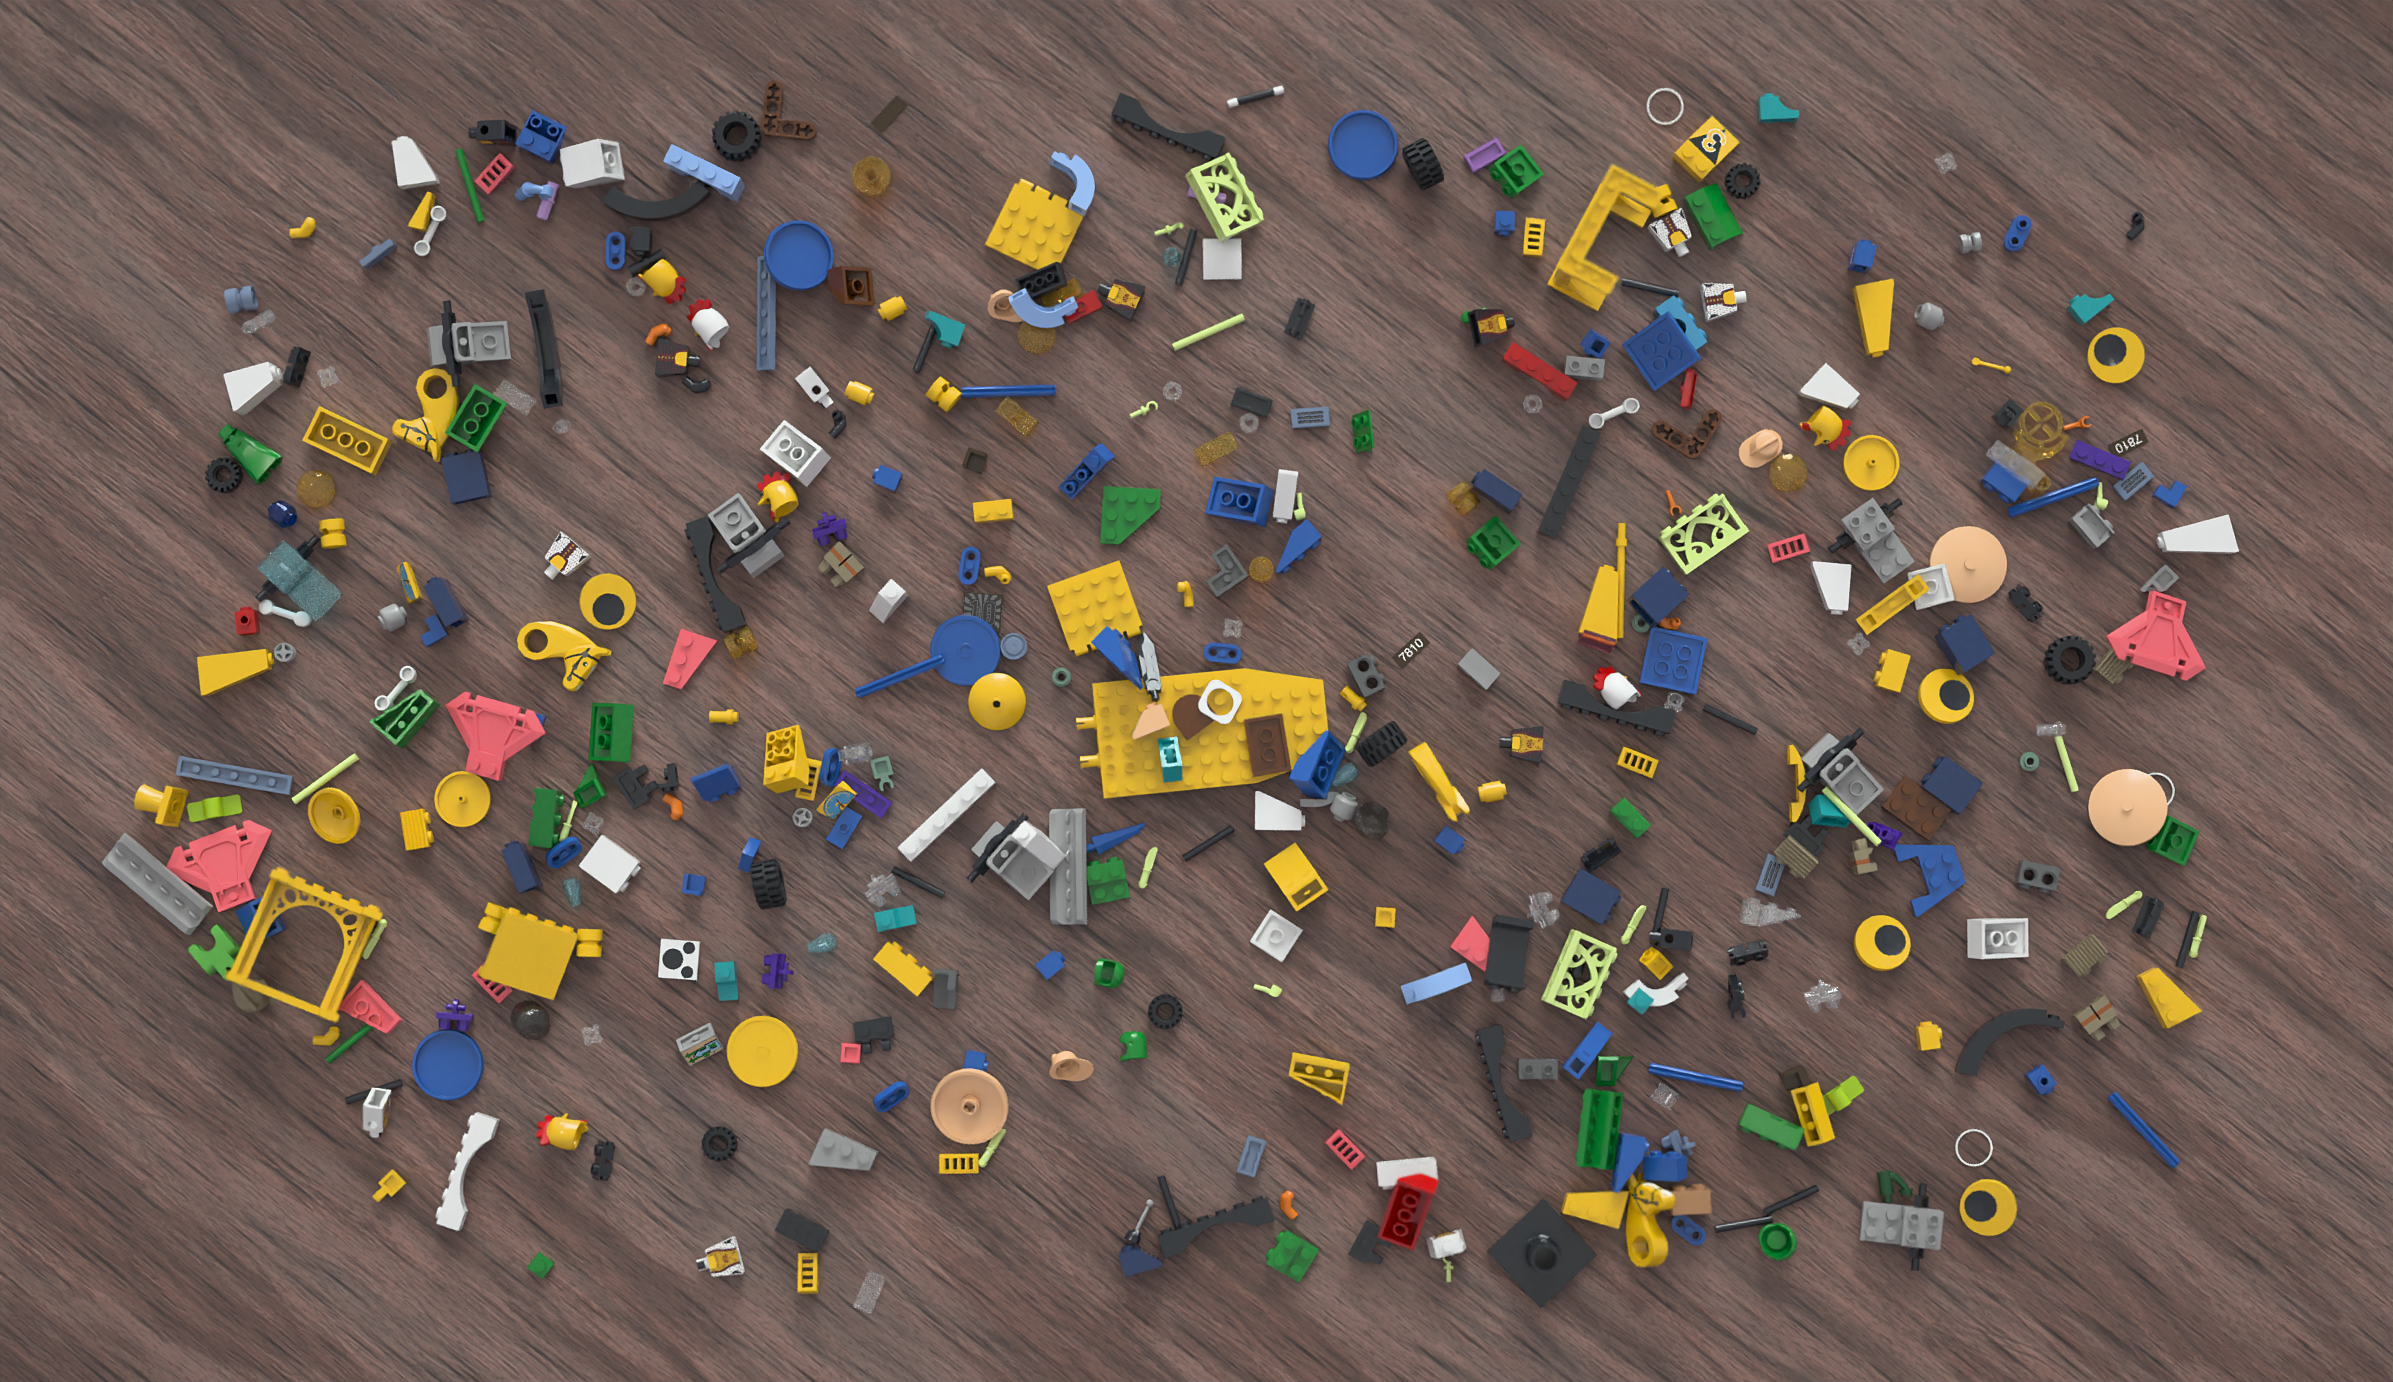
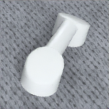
M441 206L432 208V221L423 240L418 241L414 246V250L419 256L429 254V244L439 222H443L446 219V211Z
M1628 398L1624 400L1621 406L1603 414H1591L1588 423L1592 428H1601L1604 421L1624 412H1637L1639 402L1634 398Z
M265 599L259 604V611L262 614H276L294 620L295 624L300 627H307L312 621L309 613L303 611L291 612L276 607L270 600Z
M405 666L400 670V678L402 680L387 697L381 695L376 698L375 707L378 710L386 711L391 709L394 705L393 701L409 683L415 682L417 673L414 668Z

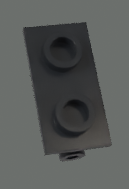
M1298 298L1283 333L1301 340L1315 304L1310 303L1308 299Z
M295 346L293 350L291 349L288 363L293 364V366H286L282 377L284 379L283 383L300 388L307 363L309 362L310 351Z
M2019 583L2016 586L2017 591L2013 588L2008 592L2009 598L2016 607H2019L2021 604L2025 605L2020 612L2027 621L2030 620L2033 623L2038 619L2036 615L2039 617L2043 615V607L2037 600L2034 602L2030 597L2031 593L2026 586L2022 587Z
M1613 837L1607 838V840L1600 843L1597 850L1593 848L1582 854L1581 862L1589 872L1622 852Z
M2146 896L2132 931L2150 939L2164 903L2159 899Z
M1761 940L1747 943L1749 950H1745L1744 944L1730 947L1727 950L1730 957V966H1741L1748 961L1764 960L1768 957V948L1765 941L1761 942Z
M598 1140V1144L595 1145V1162L591 1165L590 1171L593 1179L599 1181L600 1176V1180L608 1181L612 1164L605 1163L606 1159L613 1160L614 1142L606 1141L605 1145L604 1141Z

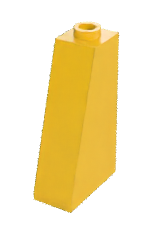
M1893 279L1858 285L1853 288L1866 356L1872 355V358L1883 356V352H1886L1889 348L1894 288Z
M1604 565V567L1600 566L1598 568L1578 633L1615 645L1617 642L1619 572L1614 571L1615 568L1612 566Z
M268 649L197 657L201 695H213L271 670L272 664H274L273 653H270Z

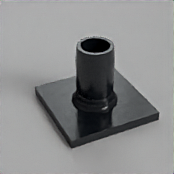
M1544 1198L1487 1251L1540 1308L1597 1256Z

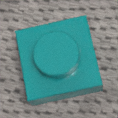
M1638 988L1627 1003L1642 1015L1654 999L1641 988Z

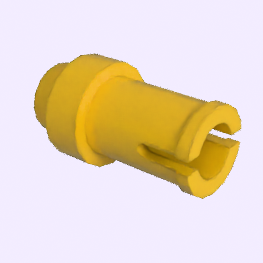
M1348 685L1339 694L1352 705L1351 707L1355 711L1358 709L1361 712L1367 706V703L1364 702L1365 698L1359 697Z
M734 710L710 711L709 713L710 723L733 725L734 722L739 721V713L734 712Z

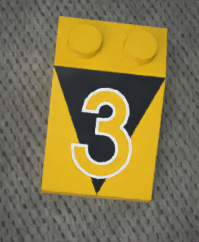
M1712 116L1672 157L1700 183L1739 144V141Z

